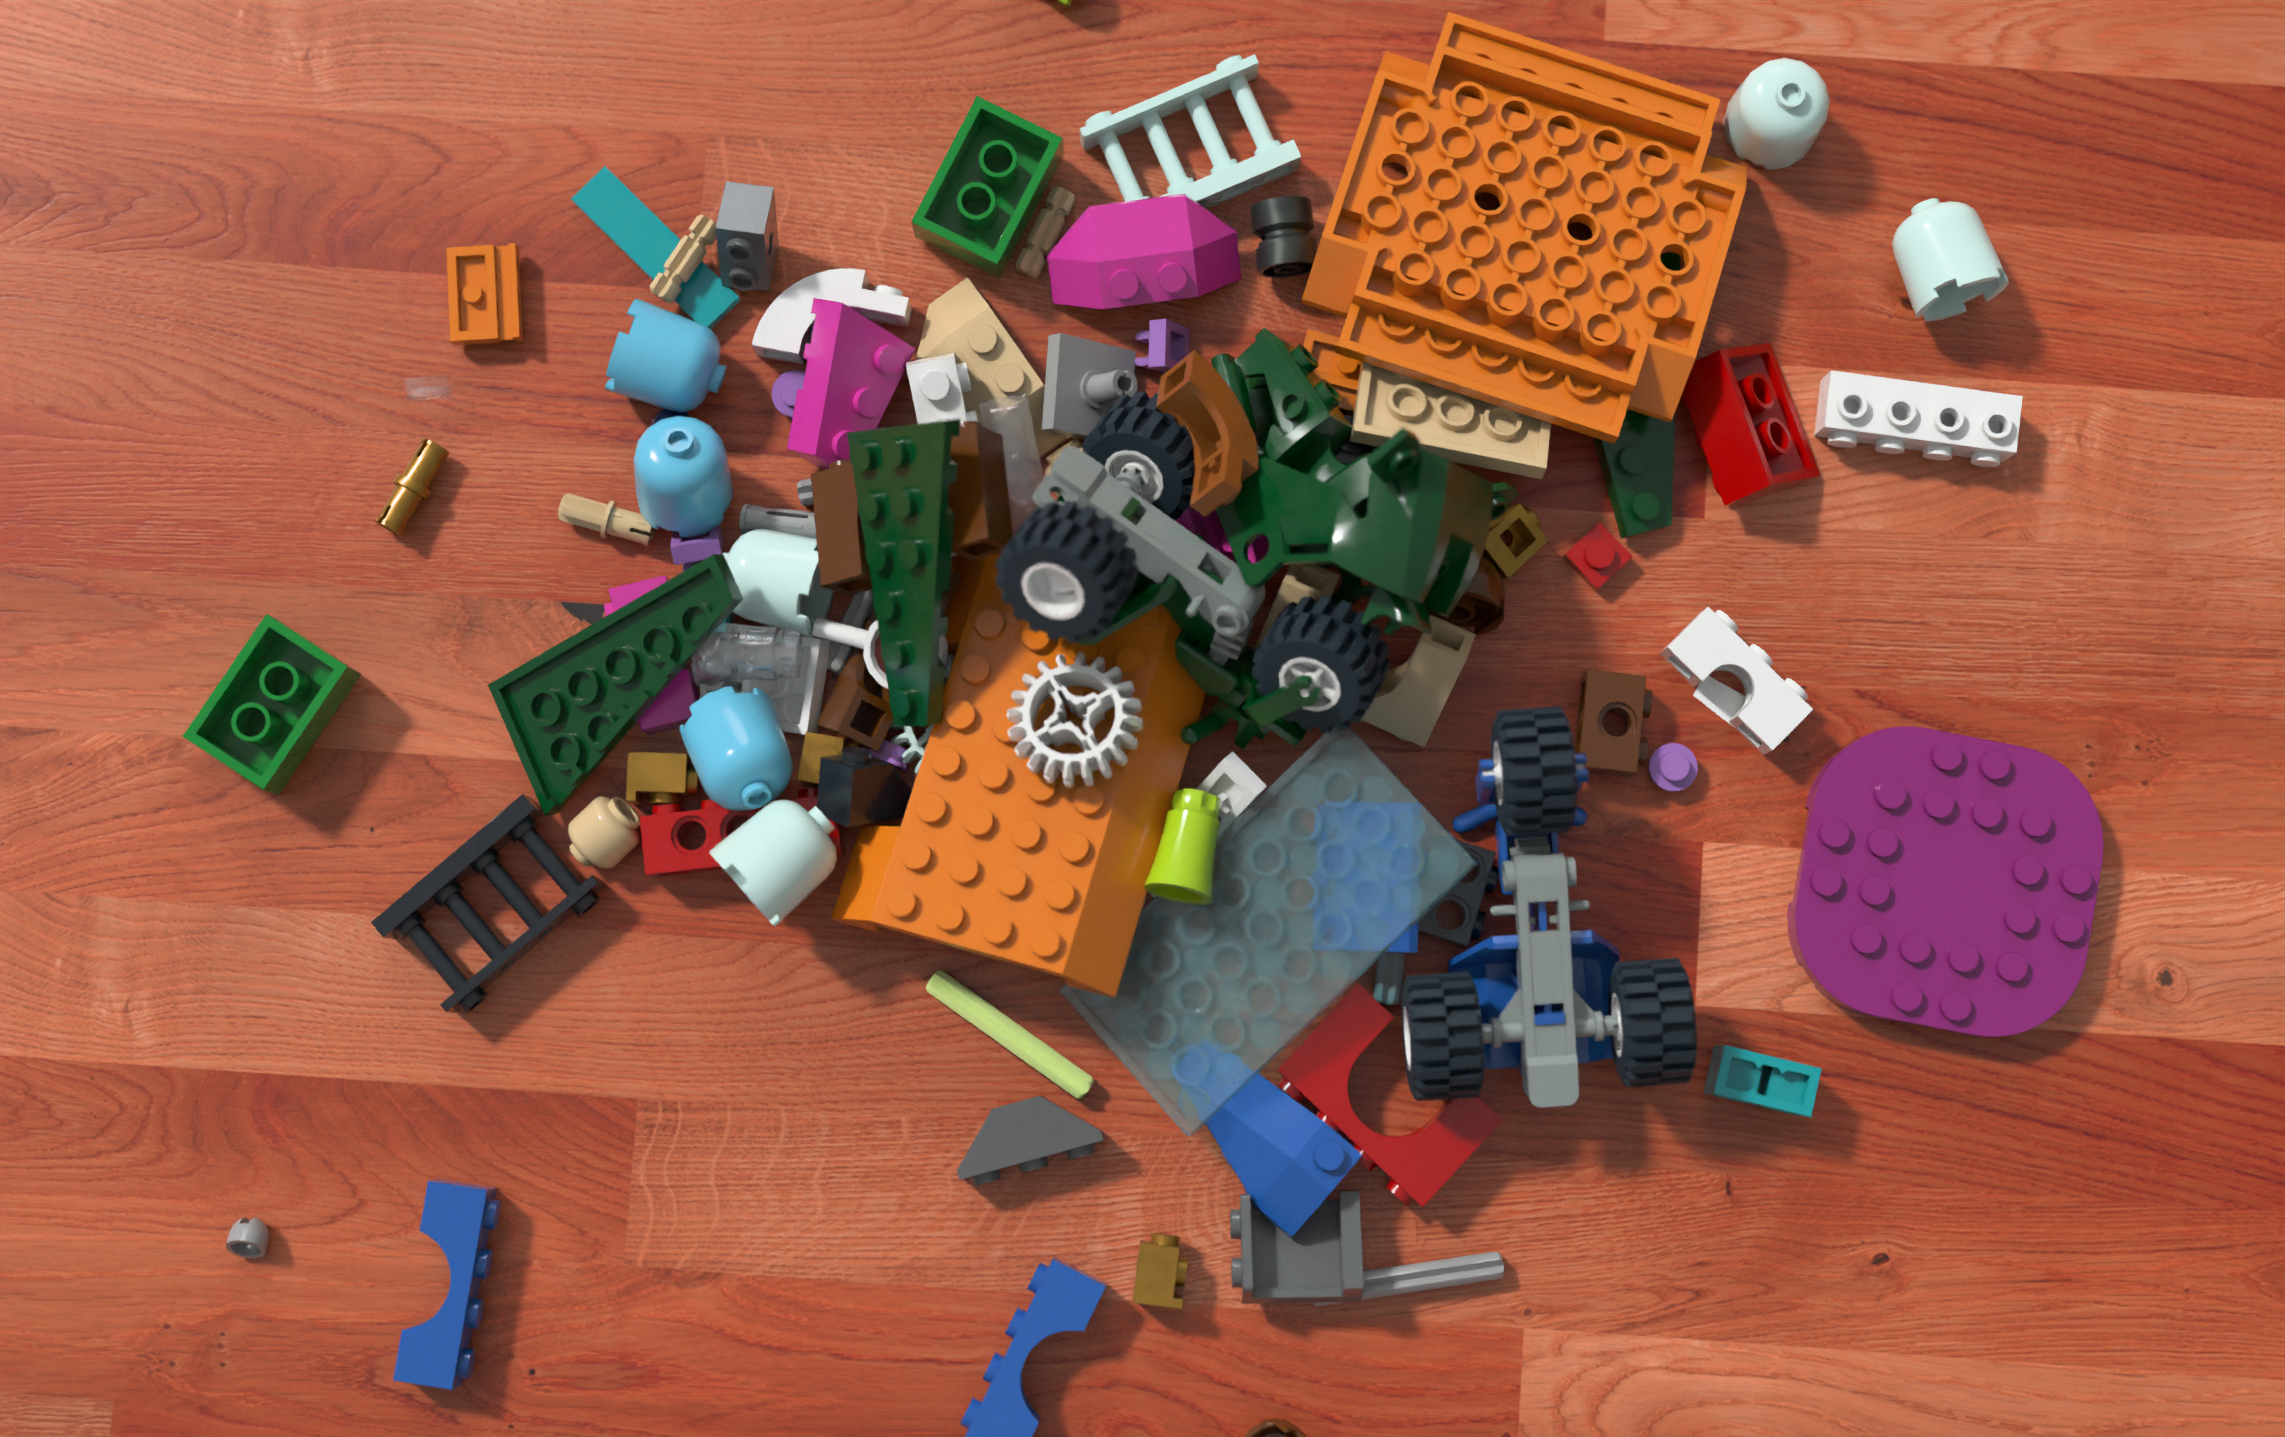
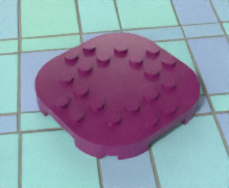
M1913 726L1892 727L1875 731L1850 743L1826 762L1815 778L1807 797L1805 808L1808 809L1799 868L1793 902L1788 904L1787 914L1789 940L1797 963H1801L1809 978L1816 985L1815 988L1834 1004L1855 1014L1950 1031L1972 1037H2001L2025 1032L2042 1024L2056 1014L2074 993L2085 968L2103 860V831L2099 814L2091 796L2079 779L2057 760L2030 748Z

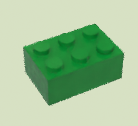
M976 96L911 221L915 237L1000 278L1064 155L1063 138Z
M266 614L182 737L261 789L279 795L361 673L282 621Z

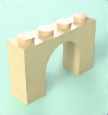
M1291 564L1254 650L1257 651L1278 614L1283 612L1288 604L1293 601L1298 604L1301 598L1312 596L1315 601H1318L1321 596L1331 597L1340 575L1316 564ZM1432 615L1429 617L1432 634L1429 635L1422 632L1409 659L1401 666L1386 673V678L1374 700L1360 720L1388 731L1401 740L1410 741L1422 747H1425L1466 662L1476 635Z

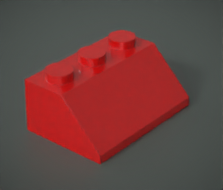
M1771 343L1719 349L1694 362L1682 392L1681 400L1689 410L1696 429V441L1705 453L1713 474V486L1721 496L1724 506L1751 501L1821 476Z

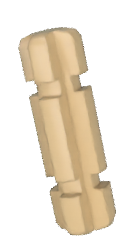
M1055 186L1051 189L1045 201L1047 208H1042L1026 240V246L1028 247L1027 249H1022L1016 261V269L1029 277L1037 278L1040 276L1046 263L1044 257L1054 247L1065 224L1064 216H1069L1075 204V195L1061 187Z
M698 215L689 227L690 235L682 237L663 265L665 268L664 273L659 272L650 284V290L656 297L664 302L672 303L682 290L679 286L681 282L686 283L707 253L705 250L706 245L712 246L716 240V223L704 215Z

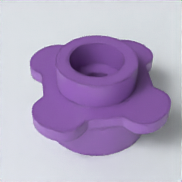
M883 740L878 752L865 748L872 752L871 757L890 763L895 770L907 772L908 767L902 762V755L906 749L886 740Z

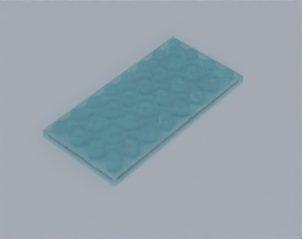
M1334 727L1331 733H1325L1217 837L1211 903L1187 904L1156 896L1142 910L1116 999L1074 988L1067 984L1059 991L1187 1137H1192L1462 880L1478 862L1351 727L1343 731Z

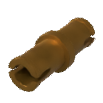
M421 438L420 444L404 473H398L394 478L393 483L396 487L380 515L376 517L375 523L403 537L404 531L421 501L429 499L432 493L429 487L450 453L438 444Z

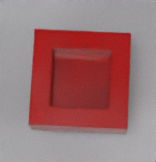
M1599 522L1564 554L1563 559L1596 592L1633 556Z

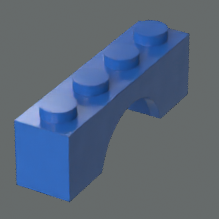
M442 1179L428 1181L420 1231L432 1238L445 1253L451 1273L450 1288L444 1304L431 1319L423 1324L401 1331L393 1381L453 1390L463 1384L464 1378L469 1379L471 1377L475 1362V1349L469 1348L472 1328H479L484 1310V1300L478 1299L481 1279H487L489 1276L493 1258V1251L486 1249L489 1230L497 1228L501 1213V1201L495 1200L497 1188Z
M1053 1257L1049 1266L1041 1262L1039 1263L1027 1288L1035 1293V1296L1027 1311L1019 1307L1017 1308L1005 1332V1335L1013 1338L1005 1356L995 1352L982 1378L990 1383L983 1401L973 1397L960 1425L968 1429L965 1437L1033 1436L1039 1424L1040 1416L1030 1405L1024 1392L1022 1371L1025 1359L1033 1347L1049 1335L1062 1331H1084L1106 1288V1282L1056 1257Z

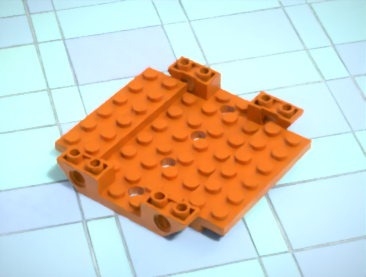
M1448 12L1431 65L1385 51L1336 192L1301 303L1346 317L1335 351L1336 354L1615 444L1619 437L1627 409L1670 423L1697 356L1747 185V167L1706 154L1721 99ZM1392 162L1399 163L1405 167L1408 176L1399 181L1391 180L1384 175L1382 167ZM1482 192L1491 193L1498 198L1500 207L1492 211L1484 210L1475 202V196ZM1573 222L1584 223L1591 229L1592 238L1585 241L1577 240L1569 234L1567 226ZM1665 252H1674L1680 255L1685 263V268L1679 271L1667 269L1662 264L1660 255Z

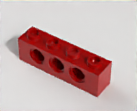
M818 787L798 790L797 799H788L798 803L809 812L815 806L817 807ZM711 799L701 801V809L682 811L681 804L653 806V815L640 816L645 875L654 878L724 870L709 851L731 834V828L737 820L743 818L750 819L765 806L754 810L734 811L719 806ZM829 820L835 829L828 836L836 847L837 857L845 856L842 824ZM692 824H701L706 831L704 844L698 849L687 850L682 841L683 832Z

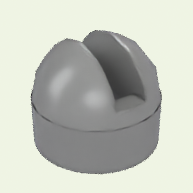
M246 1217L239 1219L229 1231L226 1249L234 1255L245 1258L264 1256L269 1241V1231L266 1224L256 1217H253L250 1221Z

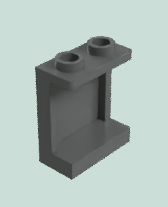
M1359 1191L1339 1192L1338 1200H1324L1292 1238L1287 1236L1252 1205L1250 1194H1240L1239 1209H1230L1231 1239H1240V1257L1231 1258L1232 1288H1241L1242 1304L1361 1302L1364 1280Z

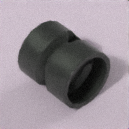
M1283 196L1262 200L1253 204L1250 207L1253 234L1255 237L1262 239L1258 244L1259 247L1255 249L1258 275L1265 278H1287L1310 273L1317 253L1316 239L1307 235V233L1314 229L1311 199L1302 196Z

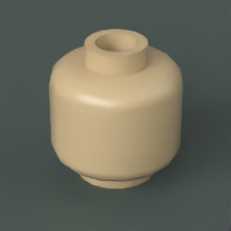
M614 796L612 799L608 797L595 798L568 825V834L572 841L569 848L572 855L587 867H590L592 864L605 869L615 867L641 840L639 829L640 817L638 813L620 797Z

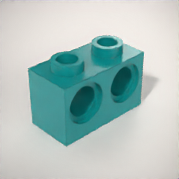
M1714 1045L1703 1093L1795 1116L1811 1117L1822 1068L1727 1045Z

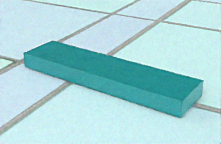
M604 166L571 200L653 281L659 272L664 273L665 268L663 265L680 242V239ZM702 260L686 283L681 282L679 286L682 290L674 300L693 321L703 324L710 329L720 322L741 301L728 286H722L721 279Z

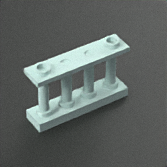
M1255 54L1245 59H1242L1241 55L1227 58L1216 66V71L1113 115L1111 111L1100 112L1086 120V126L1080 128V143L1084 151L1100 144L1125 201L1149 198V196H1143L1117 138L1141 126L1144 127L1170 185L1167 188L1168 193L1160 197L1186 194L1206 209L1298 171L1301 162V154L1294 140L1282 145L1279 140L1274 141L1249 86L1248 81L1257 78L1259 62ZM1228 89L1231 90L1257 147L1254 151V157L1240 163L1236 159L1230 158L1204 101ZM1186 107L1213 165V168L1210 170L1211 175L1195 182L1192 177L1187 178L1161 120L1162 117Z

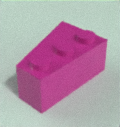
M814 298L811 313L816 315L811 343L805 344L803 359H808L802 389H797L787 449L818 468L826 470L829 469V465L832 462L850 460L847 433L877 428L906 369V363L910 361L915 348L842 302Z

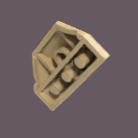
M968 277L929 304L916 360L954 353L956 364L966 362L972 390L963 393L966 412L976 410L978 422L983 427L1002 435L1004 454L1039 460L1070 438L1064 435L1041 431L1045 385Z

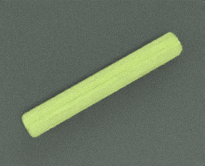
M943 970L936 971L928 981L925 988L928 993L1075 1098L1082 1099L1093 1085L1094 1079L1092 1076Z

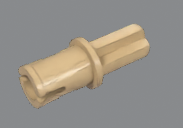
M568 493L564 494L559 505L558 518L561 521L599 531L602 538H607L609 534L649 547L655 532L640 513L616 507V501L610 500L608 504Z

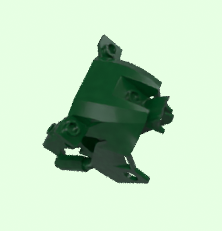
M1263 328L1255 335L1256 341L1237 359L1229 354L1214 356L1211 359L1212 366L1237 397L1254 432L1255 441H1257L1258 470L1241 482V490L1230 504L1226 506L1220 505L1216 508L1244 582L1248 586L1259 588L1283 565L1316 564L1325 569L1337 567L1342 575V584L1339 590L1331 595L1333 603L1340 604L1341 600L1352 604V607L1360 598H1371L1361 620L1364 625L1368 626L1379 617L1389 616L1390 618L1384 629V632L1388 635H1392L1398 629L1405 626L1414 627L1429 635L1432 634L1431 622L1426 607L1449 617L1468 588L1478 568L1487 541L1490 521L1501 517L1507 511L1509 503L1520 495L1516 488L1506 482L1492 484L1445 458L1421 449L1420 440L1416 434L1404 427L1398 430L1372 454L1363 455L1347 466L1343 465L1335 456L1351 434L1352 425L1344 418L1337 407L1342 402L1339 393L1328 381L1324 379L1320 381L1313 372L1319 366L1318 362L1304 346L1299 344L1297 347H1294L1282 337ZM1266 536L1269 541V550L1266 556L1260 562L1251 563L1248 558V550L1251 543L1257 537ZM1360 577L1377 586H1362Z

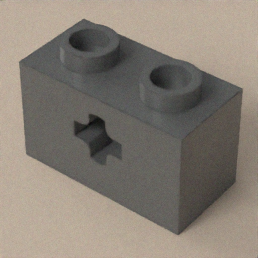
M726 181L715 228L722 286H730L742 291H769L779 247L774 187Z

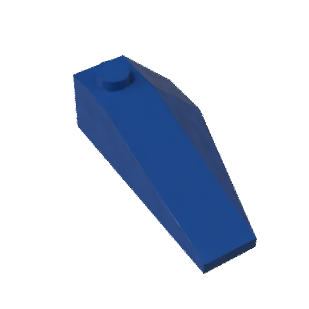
M1204 1035L1173 1070L1174 1076L1200 1119L1206 1123L1220 1146V1152L1226 1162L1232 1166L1244 1186V1192L1250 1194L1252 1205L1290 1238L1294 1236L1362 1156L1358 1150L1324 1121L1207 1035Z

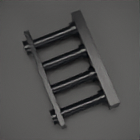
M524 794L520 795L371 922L384 938L396 939L398 936L402 939L408 938L454 993L440 1004L445 1012L457 1013L462 1010L466 1014L476 1008L488 996L484 990L573 913L581 917L601 900L597 893L606 885L600 878L590 876L583 883L580 882L536 830L539 824L535 820L543 814V811L531 797ZM511 840L515 843L521 842L567 896L546 915L540 911L499 862L501 856L498 851ZM473 872H476L477 875L484 874L529 927L525 933L508 947L503 944L461 894L463 887L460 883ZM436 904L440 907L446 906L492 960L471 979L466 977L423 925L426 920L422 916Z

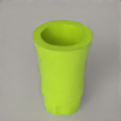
M1184 788L1182 790H1175L1171 810L1166 814L1157 854L1144 885V889L1147 892L1180 903L1208 904L1212 902L1213 866L1220 827L1218 816L1221 799L1218 796L1197 789Z

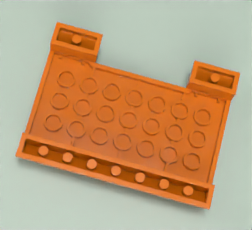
M993 554L976 560H970L960 555L952 556L951 570L962 575L944 613V615L948 616L947 634H945L948 643V654L954 655L955 658L943 693L942 721L933 724L901 826L861 825L831 919L880 933L882 927L1064 978L1068 986L1116 999L1147 896V890L1144 889V885L1153 866L1163 834L1166 814L1171 810L1175 790L1179 789L1192 745L1186 744L1181 740L1180 732L1183 727L1200 718L1206 693L1176 660L1174 642L1182 629L1162 604L1096 644L1088 646L1078 642L1068 643L1064 637H1060L1056 641L1047 638V633L1041 630L1037 634L1029 629L1030 624L1024 619L1019 621L1012 614L1014 610L1012 605L1004 603L1000 596L1003 591L996 586V575L999 572L996 564L1000 557L999 554ZM1081 652L1085 654L1087 667H1090L1093 660L1100 656L1105 661L1104 673L1110 668L1117 666L1122 672L1120 682L1131 681L1133 683L1135 691L1129 698L1140 700L1142 709L1133 716L1142 720L1143 728L1140 731L1130 733L1138 741V746L1135 750L1121 748L1127 756V764L1121 766L1113 760L1108 763L1112 771L1110 779L1103 777L1100 769L1092 772L1094 778L1093 785L1086 786L1082 774L1075 775V783L1070 788L1066 787L1063 782V773L1060 772L1053 783H1048L1044 778L1045 767L1036 773H1031L1027 767L1030 757L1022 759L1017 757L1014 749L1020 742L1011 741L1008 736V729L1016 724L1008 720L1007 710L1013 707H1021L1013 701L1011 695L1014 690L1029 691L1022 681L1024 674H1030L1036 679L1041 677L1037 666L1040 661L1047 663L1049 669L1052 670L1058 667L1056 663V656L1058 654L1065 656L1068 665H1074L1076 654ZM1066 687L1072 695L1077 697H1084L1093 692L1096 695L1101 694L1098 690L1090 687ZM1051 696L1046 699L1038 711L1035 721V732L1045 727L1044 721L1050 718L1056 709L1055 702ZM1064 704L1067 721L1072 722L1075 727L1078 726L1081 733L1086 736L1082 725L1083 719L1078 718L1075 713H1071L1068 706ZM1115 707L1104 713L1106 718L1101 720L1094 729V735L1099 745L1106 739L1113 727ZM1069 742L1060 744L1057 747L1053 744L1047 746L1049 749L1062 754L1084 753L1079 745Z

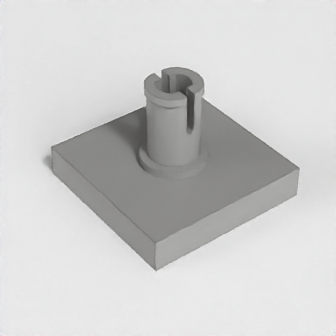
M1063 333L1049 335L1041 431L1085 440L1112 403L1115 404L1120 397L1127 394L1132 398L1136 393V351Z

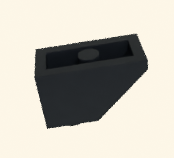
M846 747L842 749L841 754L821 757L817 808L827 819L846 827L903 818L912 790L890 763L871 757L872 752L868 749Z

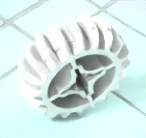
M1081 652L1076 654L1074 665H1068L1065 656L1058 654L1056 656L1058 667L1052 670L1049 669L1047 663L1040 661L1037 666L1041 677L1036 679L1030 674H1024L1022 681L1029 691L1014 690L1011 695L1013 701L1021 707H1013L1007 710L1008 720L1016 724L1008 729V736L1011 741L1020 742L1014 749L1019 759L1030 757L1027 767L1031 773H1036L1045 767L1044 778L1048 783H1053L1061 772L1063 773V782L1066 787H1073L1075 775L1082 774L1086 786H1091L1094 783L1092 772L1100 769L1103 777L1110 779L1112 771L1108 763L1113 760L1118 765L1125 766L1128 760L1121 748L1135 750L1138 746V741L1130 733L1140 731L1143 728L1142 720L1133 716L1142 709L1139 699L1129 698L1135 691L1133 683L1131 681L1120 682L1122 672L1117 666L1110 668L1104 673L1105 661L1100 656L1093 660L1090 667H1087L1085 654ZM1085 686L1098 690L1101 694L1096 695L1093 692L1084 697H1077L1072 695L1066 687ZM1051 696L1055 702L1056 709L1053 715L1044 721L1045 727L1035 732V721L1038 711L1046 699ZM1064 704L1068 706L1071 713H1075L1078 718L1083 719L1082 725L1086 736L1081 733L1078 726L1075 727L1072 722L1067 721ZM1115 707L1113 727L1106 739L1099 745L1094 735V729L1101 720L1106 718L1104 713ZM1069 742L1079 745L1084 753L1062 754L1049 749L1047 746L1053 744L1057 747L1060 744Z

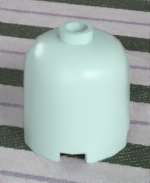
M1782 58L1765 62L1747 76L1728 103L1726 116L1723 120L1727 143L1737 157L1742 160L1746 158L1754 164L1763 165L1765 169L1774 170L1791 166L1806 155L1827 121L1830 99L1826 83L1815 69L1802 61Z
M1937 198L1925 200L1911 209L1912 215L1905 219L1896 230L1892 242L1893 252L1916 317L1923 315L1925 321L1929 322L1959 315L1967 311L1964 302L1981 294L1984 295L1986 301H1989L2002 292L2009 283L1979 215L1974 208L1966 203L1952 201L1940 203Z
M755 529L741 535L731 547L730 552L723 553L743 597V600L732 612L746 620L799 635L814 637L812 626L818 617L827 618L835 591L821 586L817 539L767 529Z
M778 800L765 806L716 845L709 853L775 927L828 878L834 870L837 853L836 847L828 834L835 828L816 806L807 812L796 802Z

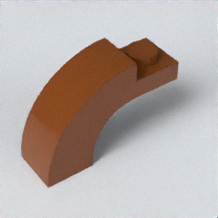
M1193 350L1161 376L1156 408L1164 414L1168 413L1175 416L1174 421L1180 426L1185 425L1190 433L1194 444L1191 451L1195 462L1190 506L1206 517L1220 505L1226 506L1237 497L1242 487L1241 482L1258 470V451L1251 425L1237 397L1214 367L1197 351Z

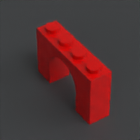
M1355 984L1277 1067L1276 1071L1283 1077L1277 1085L1298 1103L1304 1098L1319 1111L1316 1114L1318 1118L1338 1134L1341 1132L1355 1145L1354 1148L1362 1154L1358 1162L1369 1172L1376 1166L1391 1179L1385 1187L1407 1207L1413 1200L1417 1205L1423 1207L1503 1119L1478 1096L1475 1098L1449 1099L1423 1127L1407 1135L1384 1136L1366 1127L1354 1113L1349 1101L1348 1078L1350 1070L1357 1057L1391 1022L1394 1016L1361 985Z

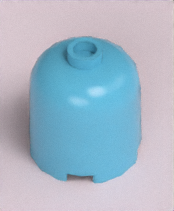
M638 298L634 299L627 312L628 315L634 317L629 335L623 332L618 333L606 372V376L611 377V379L607 381L605 389L677 412L695 409L703 403L709 391L718 394L727 366L719 364L721 347L715 333L703 324Z
M676 416L666 418L647 428L637 442L633 461L636 497L641 515L651 527L659 529L660 526L665 530L677 531L680 537L705 534L721 524L724 519L723 514L729 507L734 494L728 458L721 437L711 425L692 417Z
M728 686L710 692L690 706L692 716L685 725H680L679 731L708 797L719 806L734 811L754 810L778 798L789 784L793 772V762L770 696L759 688H753V693H735L733 686Z

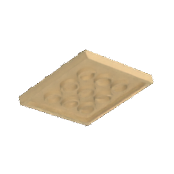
M1361 362L1351 442L1380 447L1398 430L1404 427L1416 434L1420 440L1421 449L1449 461L1538 479L1543 478L1547 469L1551 423Z

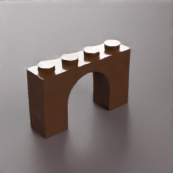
M960 422V435L952 437L950 460L958 463L957 482L949 483L948 507L955 514L952 553L970 560H976L1002 552L1013 537L1003 437L1001 434L983 427L980 422ZM838 460L832 462L829 465V469L811 474L820 582L822 587L851 596L872 590L869 566L865 556L866 548L861 517L857 506L858 498L853 467L850 460Z

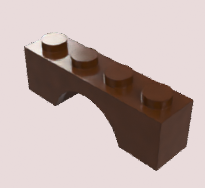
M951 570L950 590L942 592L941 614L945 613L962 575ZM874 606L863 627L864 630H869L870 626L877 620ZM879 637V640L877 642V656L881 667L885 670V665L881 655V640ZM853 647L817 725L855 744L878 752L893 721L892 710L889 704V690L881 686L869 673L863 657L864 649Z

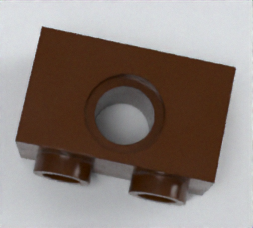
M1587 670L1581 675L1574 751L1575 753H1586L1587 763H1585V769H1588V773L1631 777L1637 773L1638 766H1645L1648 738L1641 737L1642 718L1650 717L1653 699L1652 690L1645 689L1646 676ZM1615 712L1623 718L1625 731L1622 736H1611L1604 730L1602 719L1605 713Z

